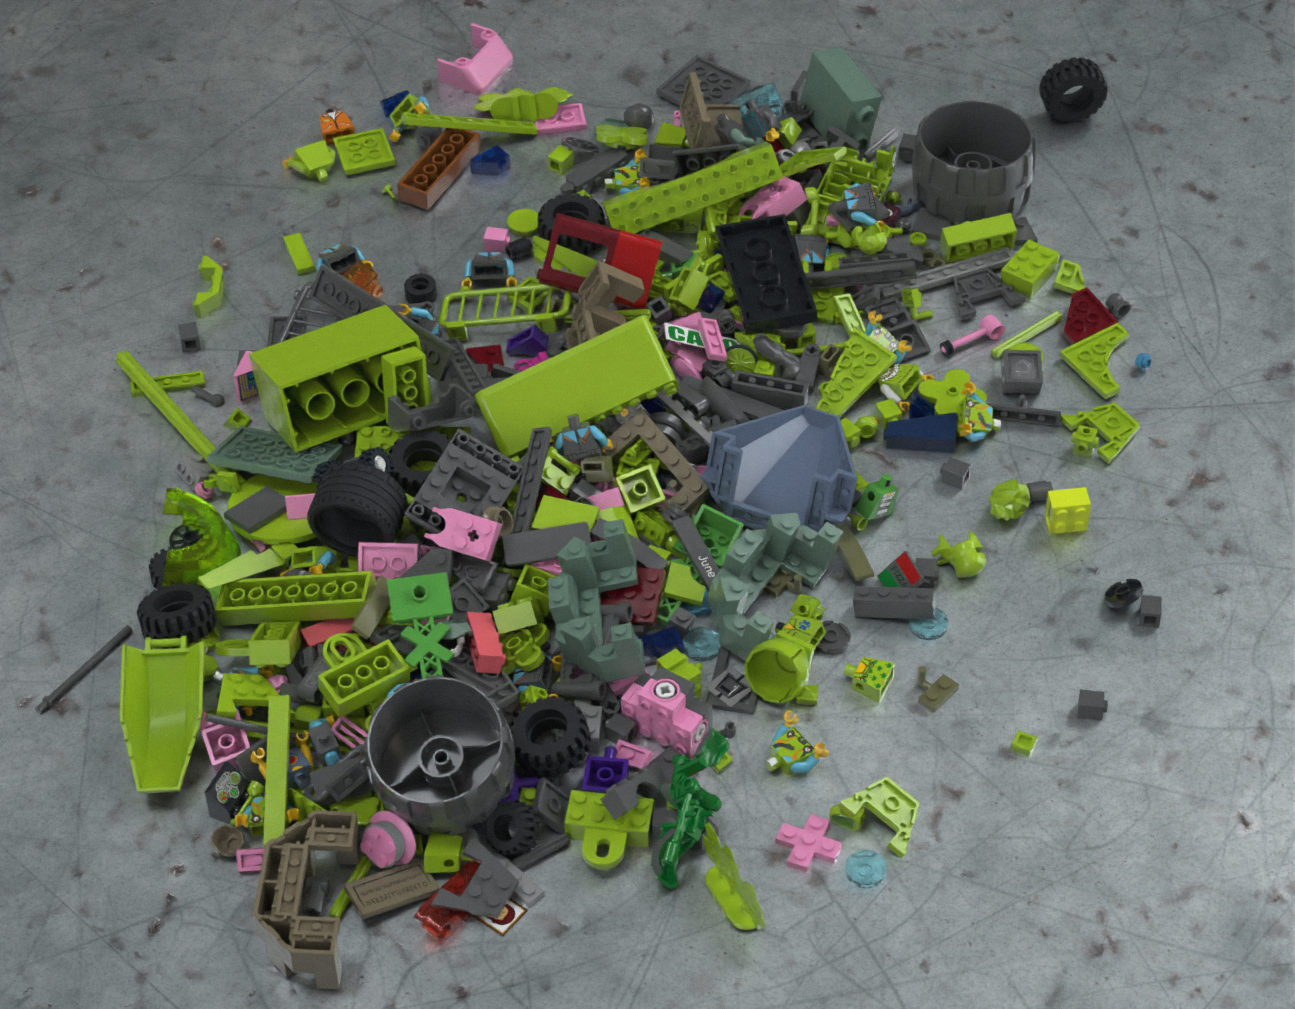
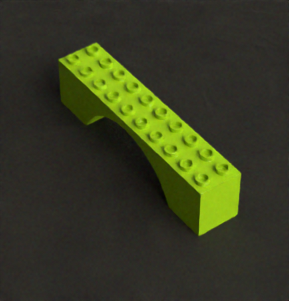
M763 142L736 152L718 163L689 175L652 187L633 190L601 203L611 228L636 233L783 179L772 145L768 142Z

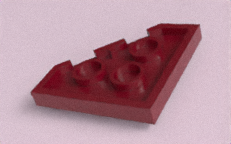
M1086 287L1072 294L1063 336L1073 345L1119 322Z

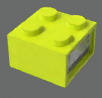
M1086 487L1048 491L1045 519L1050 534L1088 530L1091 502Z

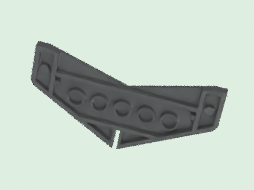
M389 624L372 633L370 641L377 645L389 639L399 653L407 656L417 647L400 635L409 625ZM465 638L463 649L457 657H453L447 664L440 660L441 668L446 669L458 680L464 679L476 684L478 689L488 698L495 700L500 710L517 700L519 691L502 667L500 674L476 672L467 638ZM441 639L438 644L450 651L458 645L457 639ZM429 653L426 655L429 659L433 656Z

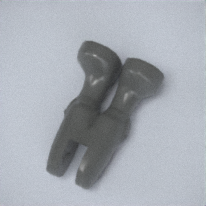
M758 333L754 337L755 350L770 361L779 363L780 369L783 371L782 378L792 380L800 369L801 364L798 363L800 359L794 354L785 351L780 344L772 341L762 333Z

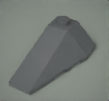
M642 230L635 233L663 241L659 260L682 263L694 255L693 251L674 239L654 231Z

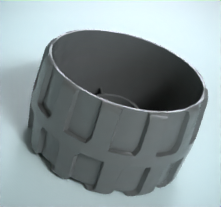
M963 101L941 106L922 119L918 126L912 154L913 193L916 199L922 200L929 213L932 215L940 214L947 217L951 223L962 224L966 221L972 222L1008 213L1014 216L1019 212L1020 207L1027 203L1035 172V136L1023 117L1001 105Z
M435 675L401 685L393 691L394 693L381 706L376 708L370 719L371 725L368 737L364 740V754L372 786L387 811H391L403 818L408 824L413 826L416 832L425 835H431L432 831L445 832L449 835L467 832V827L476 823H484V820H487L497 808V803L508 797L515 780L514 763L516 757L509 725L495 700L488 698L478 689L476 684L467 680ZM444 758H447L445 762H442V763H439V762H438V761L443 760Z

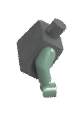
M725 113L717 116L718 124L714 129L722 145L741 144L749 148L766 142V140L759 137L755 141L753 138H748L740 125L728 118Z

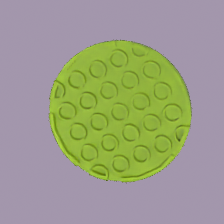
M258 474L239 485L240 490L237 493H232L228 501L227 510L266 486L283 496L315 494L318 483L313 481L312 483L305 484L297 480H285L281 477H268L265 474ZM287 511L251 534L230 522L240 535L252 541L255 539L263 541V544L279 545L280 542L295 544L316 537L308 524L307 518L289 520L287 518Z

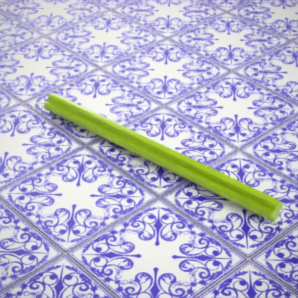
M127 350L123 353L121 351L118 352L116 355L118 358L115 362L207 462V456L216 449L212 442ZM209 464L217 474L219 471L236 473L239 485L247 482L237 470Z

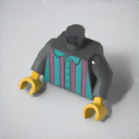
M754 99L745 102L744 104L748 112L741 117L745 135L748 138H753L754 141L757 137H766L767 141L777 139L779 137L777 130L782 127L777 114L767 104L758 107Z

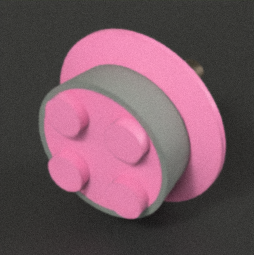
M380 811L374 814L370 819L371 822L362 831L361 851L371 863L380 868L408 864L413 859L416 850L415 837L412 832L413 826L391 811Z

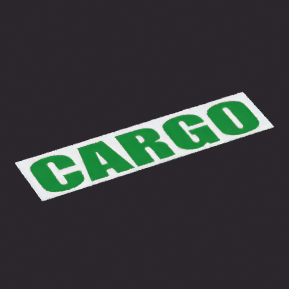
M664 323L666 339L705 348L700 331ZM721 336L725 350L732 345H742L736 339Z

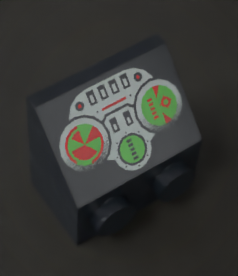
M225 761L205 790L209 816L227 824H230V821L235 818L248 799L247 789L250 785V782L229 762Z

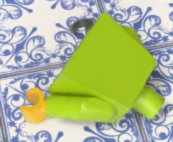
M321 140L295 149L293 159L289 156L288 160H282L285 169L294 168L300 173L305 174L309 179L317 176L320 182H325L329 179L327 173L331 171L336 152L326 145L325 140Z

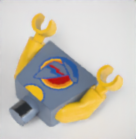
M306 731L303 732L304 739L299 738L298 733L295 736V743L301 746V748L295 747L289 750L288 788L293 789L299 786L301 789H306L310 785L309 775L314 770V759L310 747L306 744L308 739ZM258 748L257 755L253 751L250 759L253 763L259 764L258 768L266 780L267 759L263 760L265 751L262 748Z

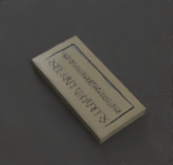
M422 858L344 884V890L362 920L436 895L440 890L431 873H424Z

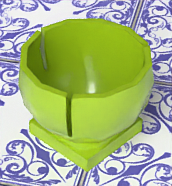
M779 631L776 637L766 640L753 648L744 663L745 678L752 690L764 700L778 704L788 702L800 695L810 678V667L815 646L783 631Z

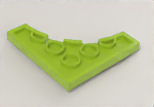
M845 146L799 151L780 164L779 167L782 176L788 177L797 172L803 173L815 165L831 161L836 163L842 160V156L848 152Z
M753 189L704 207L708 235L715 236V226L726 224L727 212L733 203L743 198L752 197L759 190Z
M1116 323L1061 350L1059 356L1106 400L1120 393V386L1109 372L1108 361L1114 349L1129 338V332L1119 323Z

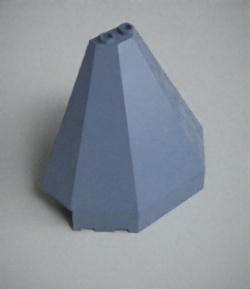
M802 405L712 433L707 468L699 477L702 481L706 482L710 488V494L716 503L721 505L725 515L743 523L745 526L758 530L766 529L770 515L797 513L800 526L806 525L818 533L826 522L838 525L851 512L857 475L839 416Z

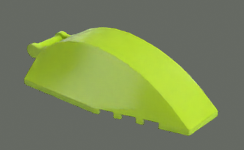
M187 636L171 639H152L151 637H146L145 650L126 646V644L122 645L119 717L138 794L180 792L203 716L204 641L187 648ZM181 646V648L152 650V647Z

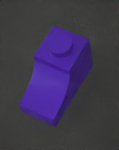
M534 324L508 339L506 353L510 356L523 353L535 357L539 352L548 349L549 336Z

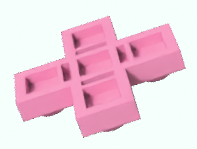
M810 814L803 829L786 823L782 824L775 838V843L793 849L787 860V866L807 872L814 857L835 863L842 848V842L824 837L830 826V820Z

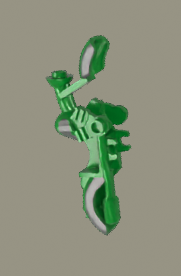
M711 729L702 738L696 749V758L690 761L689 757L682 754L672 756V764L674 766L672 783H663L660 786L661 794L677 810L678 815L675 823H667L660 826L662 833L659 842L653 850L650 866L655 877L670 889H674L679 884L676 869L681 856L695 845V842H699L702 830L705 828V823H709L706 822V819L709 816H714L712 811L716 812L722 807V802L717 795H711L700 787L701 785L696 779L690 778L708 768V766L712 767L719 764L723 755L729 749L730 745L727 739L715 729Z

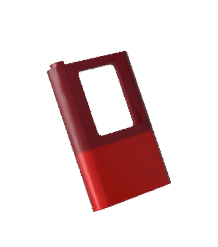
M557 213L543 269L538 270L536 277L539 280V284L578 294L579 287L586 279V277L563 272L551 267L558 237L560 234H565L606 245L608 251L604 263L641 278L644 286L643 295L635 303L617 295L612 303L633 309H645L663 241Z

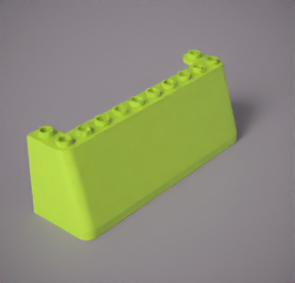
M644 315L477 392L474 397L500 453L510 459L516 456L521 459L528 451L533 428L550 427L552 433L549 446H551L557 440L558 435L562 433L563 427L569 426L567 417L570 415L578 414L580 423H600L611 414H620L626 407L637 406L641 403V400L656 397L659 392L663 395L671 396L680 387L650 321Z

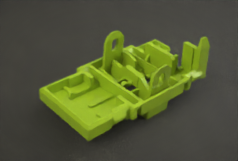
M892 145L890 152L877 149L876 166L873 160L871 164L866 162V158L859 161V151L847 147L848 153L842 156V160L836 163L830 162L817 189L820 198L818 204V236H824L825 232L837 231L838 227H827V215H831L828 206L843 200V191L852 186L849 185L851 182H856L857 184L871 182V186L874 189L873 193H876L875 196L881 203L883 202L892 183V175L896 167V147ZM811 210L805 225L811 224ZM828 239L831 243L842 245L836 239Z

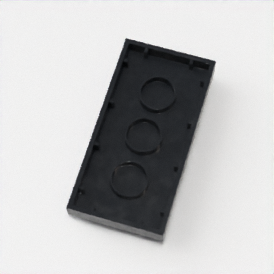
M785 214L715 226V237L720 253L723 256L724 266L746 334L818 322L817 309Z

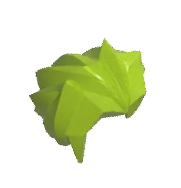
M1018 479L998 483L991 491L992 496L988 497L991 505L990 514L996 516L998 520L1018 519L1025 513V510L1029 508L1031 503L1027 485L1019 484Z

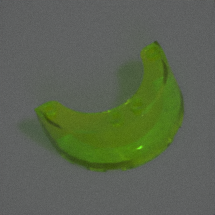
M166 488L163 514L182 516V526L199 529L205 532V534L194 545L172 549L167 552L162 586H171L170 584H181L182 582L202 585L197 580L199 577L241 556L239 542L218 511L207 501L179 488Z

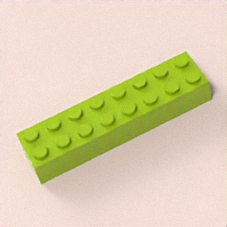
M372 571L238 579L221 586L215 612L222 626L260 624L261 622L355 618L359 609L365 603L368 594L373 590L376 579Z

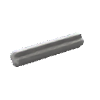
M895 128L889 130L863 153V158L870 161L876 156L877 149L883 150L899 136V131Z

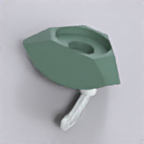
M458 619L437 621L434 623L435 626L442 622L450 627V631L442 638L443 640L457 639L458 645L455 649H451L454 657H457L463 649L465 634L467 633L469 638L473 636L468 622Z

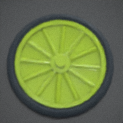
M737 344L725 350L727 359L724 363L734 375L736 370L754 373L758 357L751 348Z

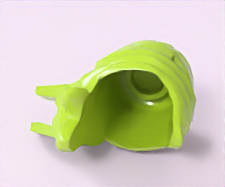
M973 531L968 532L969 539L953 547L946 541L944 535L940 534L939 545L931 551L933 557L938 554L942 556L937 559L938 565L950 562L954 566L957 578L975 576L985 568L986 558L984 553H981L983 546Z

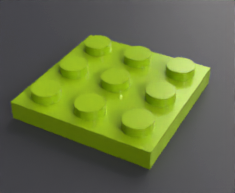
M383 128L333 138V144L345 176L396 165Z

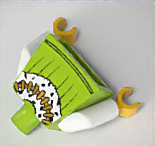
M893 364L875 382L880 385L881 392L888 399L893 398L899 406L902 416H906L905 409L910 412L911 406L908 402H902L901 400H905L922 380H934V378L930 374L924 375V372L919 370L918 364Z

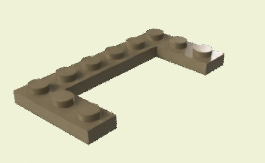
M640 408L607 438L611 440L613 449L611 450L610 447L605 448V454L611 456L613 461L641 436L684 486L668 501L687 512L709 492L710 488L705 481L701 480L699 473L644 410ZM668 501L657 510L659 513L666 510Z

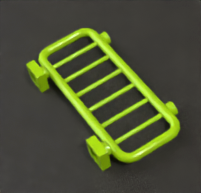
M536 284L470 290L469 287L462 286L459 292H453L444 297L439 316V325L447 329L449 339L458 338L459 341L468 340L467 327L533 321L536 322V326L544 333H552L557 331L555 319L563 318L569 312L572 292L565 291L562 310L550 313L553 290H559L558 288ZM549 291L546 313L532 314L535 292ZM532 292L528 315L514 316L518 293ZM514 294L511 316L497 317L500 295ZM497 295L493 318L479 319L483 297ZM479 297L475 320L461 321L465 298ZM462 299L458 321L447 322L446 318L450 301Z

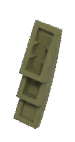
M846 524L836 526L844 531L836 552L842 558L845 569L855 581L874 577V572L853 533Z
M383 575L377 579L373 590L368 594L365 603L359 609L351 626L354 631L366 640L371 636L390 603L387 587L388 579Z

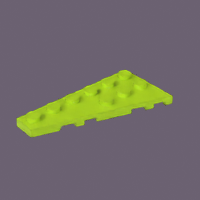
M854 327L816 409L837 415L840 418L897 360V355Z

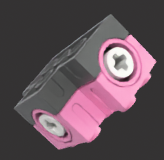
M659 667L653 676H650L648 673L640 675L621 698V714L637 723V732L645 737H650L663 746L671 747L679 754H685L690 758L696 752L702 738L712 729V704L695 697V683L662 667Z

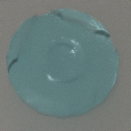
M935 607L934 619H909V629L919 639L936 640L947 632L948 617L944 611Z
M709 627L692 628L682 641L684 653L695 661L712 660L718 656L721 648L718 633L716 634Z
M860 850L848 857L845 865V874L850 882L855 883V886L873 888L880 885L881 881L887 877L888 865L885 858L873 850Z

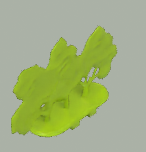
M555 86L543 89L538 93H532L530 90H523L518 87L509 90L507 94H483L477 99L484 102L474 105L473 109L479 111L491 110L492 117L497 120H531L532 122L552 117L558 110V103H563L567 101V98H571L574 95L568 92V90Z
M321 766V767H314V770L321 769L322 766ZM299 786L293 789L288 788L287 802L293 808L299 809L301 819H307V815L314 810L326 811L319 803L316 804L303 796L305 789H301ZM362 796L343 800L327 807L330 808V811L337 809L338 812H357L358 825L366 826L371 822V817L377 813L380 799Z
M705 823L708 838L703 835V845L708 858L716 865L705 874V883L711 891L712 897L722 908L725 917H728L735 927L741 930L755 928L761 930V927L765 928V920L757 900L755 888L747 881L743 882L741 880L731 848L725 844L722 848L712 825Z

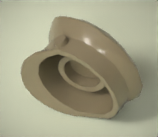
M492 506L487 508L482 514V518L502 524L497 540H501L504 535L512 533L514 521L511 513L504 507Z

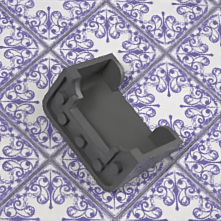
M456 382L447 384V392L444 395L439 394V403L408 410V404L405 402L401 403L397 395L388 397V425L394 432L400 433L469 419L476 413L477 400Z

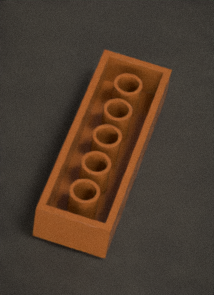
M446 128L397 183L398 200L429 210L481 150L480 133L468 129Z

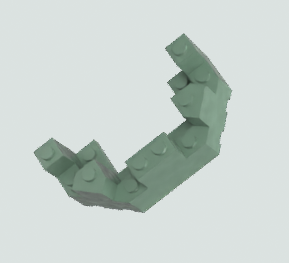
M797 513L770 515L766 529L752 531L746 529L727 553L723 568L712 580L707 596L708 605H710L713 623L718 632L719 644L746 661L756 645L774 638L775 635L771 633L774 620L758 610L751 619L743 616V614L779 569L790 573L793 577L796 574L801 575L802 582L814 588L833 563L844 531L826 522L817 533L806 525L800 526Z
M623 519L603 523L605 540L591 542L586 546L585 541L574 537L556 555L562 572L557 577L548 579L549 609L556 624V640L564 660L569 663H575L580 669L591 675L599 676L600 680L606 683L646 674L642 639L636 638L631 623L612 626V644L603 645L600 592L638 585L636 554Z

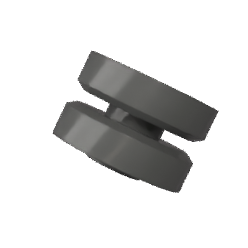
M656 412L649 415L650 419L674 446L676 442L683 441L685 426L678 417L665 412ZM652 451V452L649 454V456H651V457L654 458V456H655L654 451Z

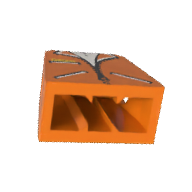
M328 109L325 111V114L320 116L322 137L326 141V145L333 144V138L355 134L354 125L344 111L334 112L333 109Z

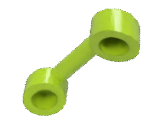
M815 187L805 188V192L811 205V224L803 225L800 235L818 236V204L820 198Z

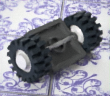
M380 447L361 452L362 455H359V457L343 462L370 465L388 475L393 471L390 469L393 467V464L389 462L391 457L388 458V452H384L385 449H380ZM333 459L317 465L314 470L317 472L314 473V477H316L314 482L318 483L317 489L326 470L340 464V461Z

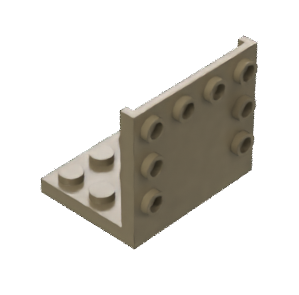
M689 72L679 108L689 148L722 146L714 129L718 124L716 118L720 114L725 113L728 118L736 121L743 129L739 110L740 105L705 104L704 93L700 89V79L697 78L696 72Z

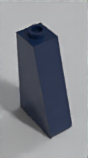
M957 413L888 422V429H884L883 441H887L886 448L954 453Z

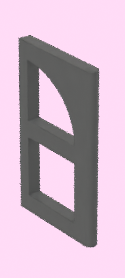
M723 646L720 647L712 681L725 671L729 654L736 655ZM752 690L749 704L738 701L730 707L709 691L706 702L712 704L713 709L753 715L758 694Z

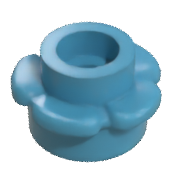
M1140 353L1135 361L1136 367H1139L1141 371H1144L1146 368L1148 369L1152 364L1150 354Z

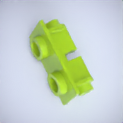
M640 436L637 443L627 449L625 455L619 461L629 466L637 467L653 450Z

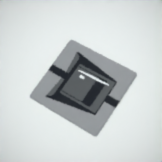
M732 666L728 667L705 686V689L730 707L752 690L745 676Z

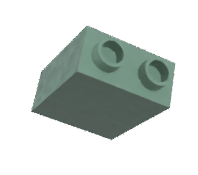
M842 47L812 52L800 103H806L809 109L815 111L810 114L809 120L825 140H828L825 136L830 126L833 125L860 143L858 151L861 154L870 145L882 96Z

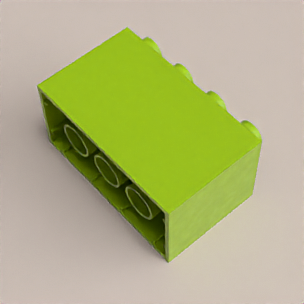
M383 305L249 353L248 355L265 419L296 453L385 420L386 411L381 356L414 346L420 351L422 349L419 336L387 305ZM427 376L429 403H431L433 398Z

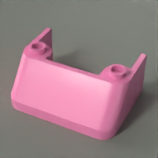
M472 23V46L478 47L481 50L472 60L460 57L451 63L438 58V81L473 94H483L512 64L513 55L496 31Z

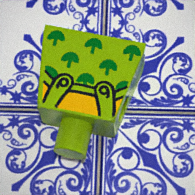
M863 657L858 666L847 663L844 675L852 677L851 688L854 691L880 703L894 677L895 663Z

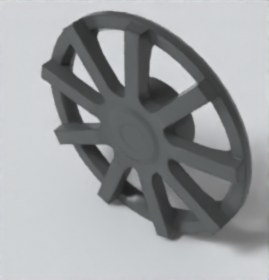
M564 137L562 139V145L567 146L569 150H577L580 154L586 152L594 155V153L599 152L598 146L589 141L575 137Z

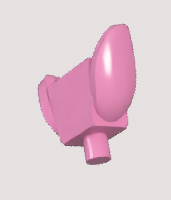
M670 340L665 349L674 354L670 364L674 367L678 377L683 380L686 374L702 380L700 372L703 363L708 358L705 348L684 343L678 344Z

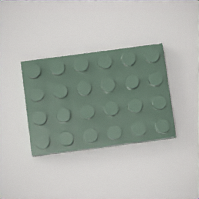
M240 426L207 456V464H213L216 467H228L233 470L249 471L252 474H265L268 477L276 476L285 480H297L308 484L316 479L314 473L317 472L314 470L317 465L336 459L343 452V445L323 442L295 453L276 432Z

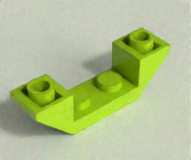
M203 256L202 263H199V273L202 274L203 281H211L212 287L209 288V292H197L196 300H193V310L196 311L197 318H201L219 307L222 301L224 287L223 268L208 256Z

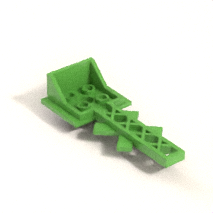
M702 504L697 515L694 514L691 520L718 568L721 570L727 553L740 538L744 524ZM677 539L672 549L687 556V559L684 563L682 558L670 560V565L671 562L689 566L690 571L693 572V579L699 584L704 585L682 544ZM665 579L662 592H664L667 579ZM662 596L658 612L667 611L668 617L666 618L658 614L656 622L667 627L670 617L684 601L676 600L674 603H669L668 597ZM686 602V605H687V606H693V605H695V604H691V603Z
M447 572L387 580L393 623L405 624L413 622L414 629L407 626L400 634L401 637L417 646L405 658L404 662L413 668L420 663L422 679L435 675H442L443 677L440 660L447 664L454 657V653L438 644V642L450 631V627L442 622L435 626L434 620L453 615ZM429 619V622L424 626L417 620ZM428 653L433 655L430 659L426 657ZM430 667L436 670L433 675L426 672Z

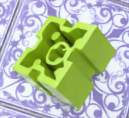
M676 648L657 659V670L659 667H662L695 683V697L701 699L702 673L700 670L703 669V665L700 662L695 665L689 663L687 656L684 653L681 654Z

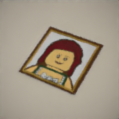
M510 898L498 918L473 915L472 917L503 937L528 910Z

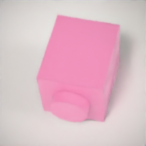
M487 227L483 238L484 251L502 252V254H505V246L511 242V237L508 236V229Z

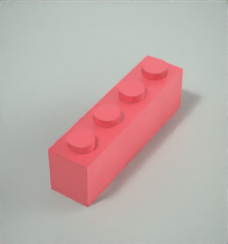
M467 612L466 621L472 630L473 636L469 638L466 633V638L476 672L500 674L501 667L505 665L506 656L502 653V643L499 642V632H496V622L493 621L491 613Z
M355 618L327 619L300 630L304 647H313L317 651L318 656L317 644L323 643L324 645L326 640L332 635L338 633H357L351 628Z

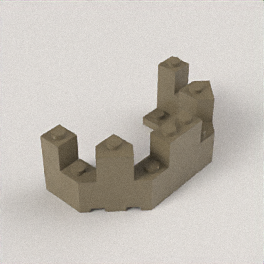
M598 260L579 287L578 295H580L578 304H574L570 317L573 320L571 329L567 328L565 334L568 350L625 324V316L611 311L607 307L610 303L614 302L616 295L635 303L644 293L642 279Z
M314 810L307 815V819L301 823L296 822L284 830L283 835L275 840L271 839L265 844L253 910L256 934L266 943L268 959L286 977L293 973H315L317 987L322 989H340L342 976L338 947L340 918L298 916L303 883L307 876L315 877L317 866L315 850L336 851L338 864H358L361 855V840L357 812Z

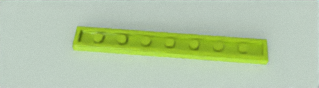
M406 112L401 114L404 125L537 135L538 131L534 122Z
M289 695L269 697L264 847L271 839L275 840L283 835L287 824L291 697Z

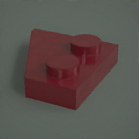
M500 344L466 348V352L474 360V364H488V372H492L494 364L504 366Z

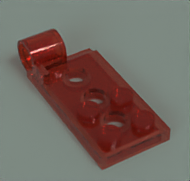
M468 861L441 888L461 897L480 865L475 861ZM437 890L419 907L414 918L422 923L424 931L438 941H442L444 939L447 940L473 914L460 910L455 912L452 909L442 907L439 909L433 908L431 903L439 891ZM442 910H447L450 912L448 915L445 916L439 914V912Z

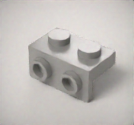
M199 454L181 455L175 468L177 474L193 491H195L197 483L209 480L210 474L217 475L213 468Z

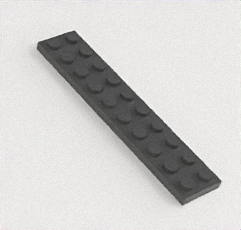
M320 265L309 298L343 320L387 305L326 265ZM387 305L419 336L422 352L426 356L427 374L439 382L444 381L456 348Z

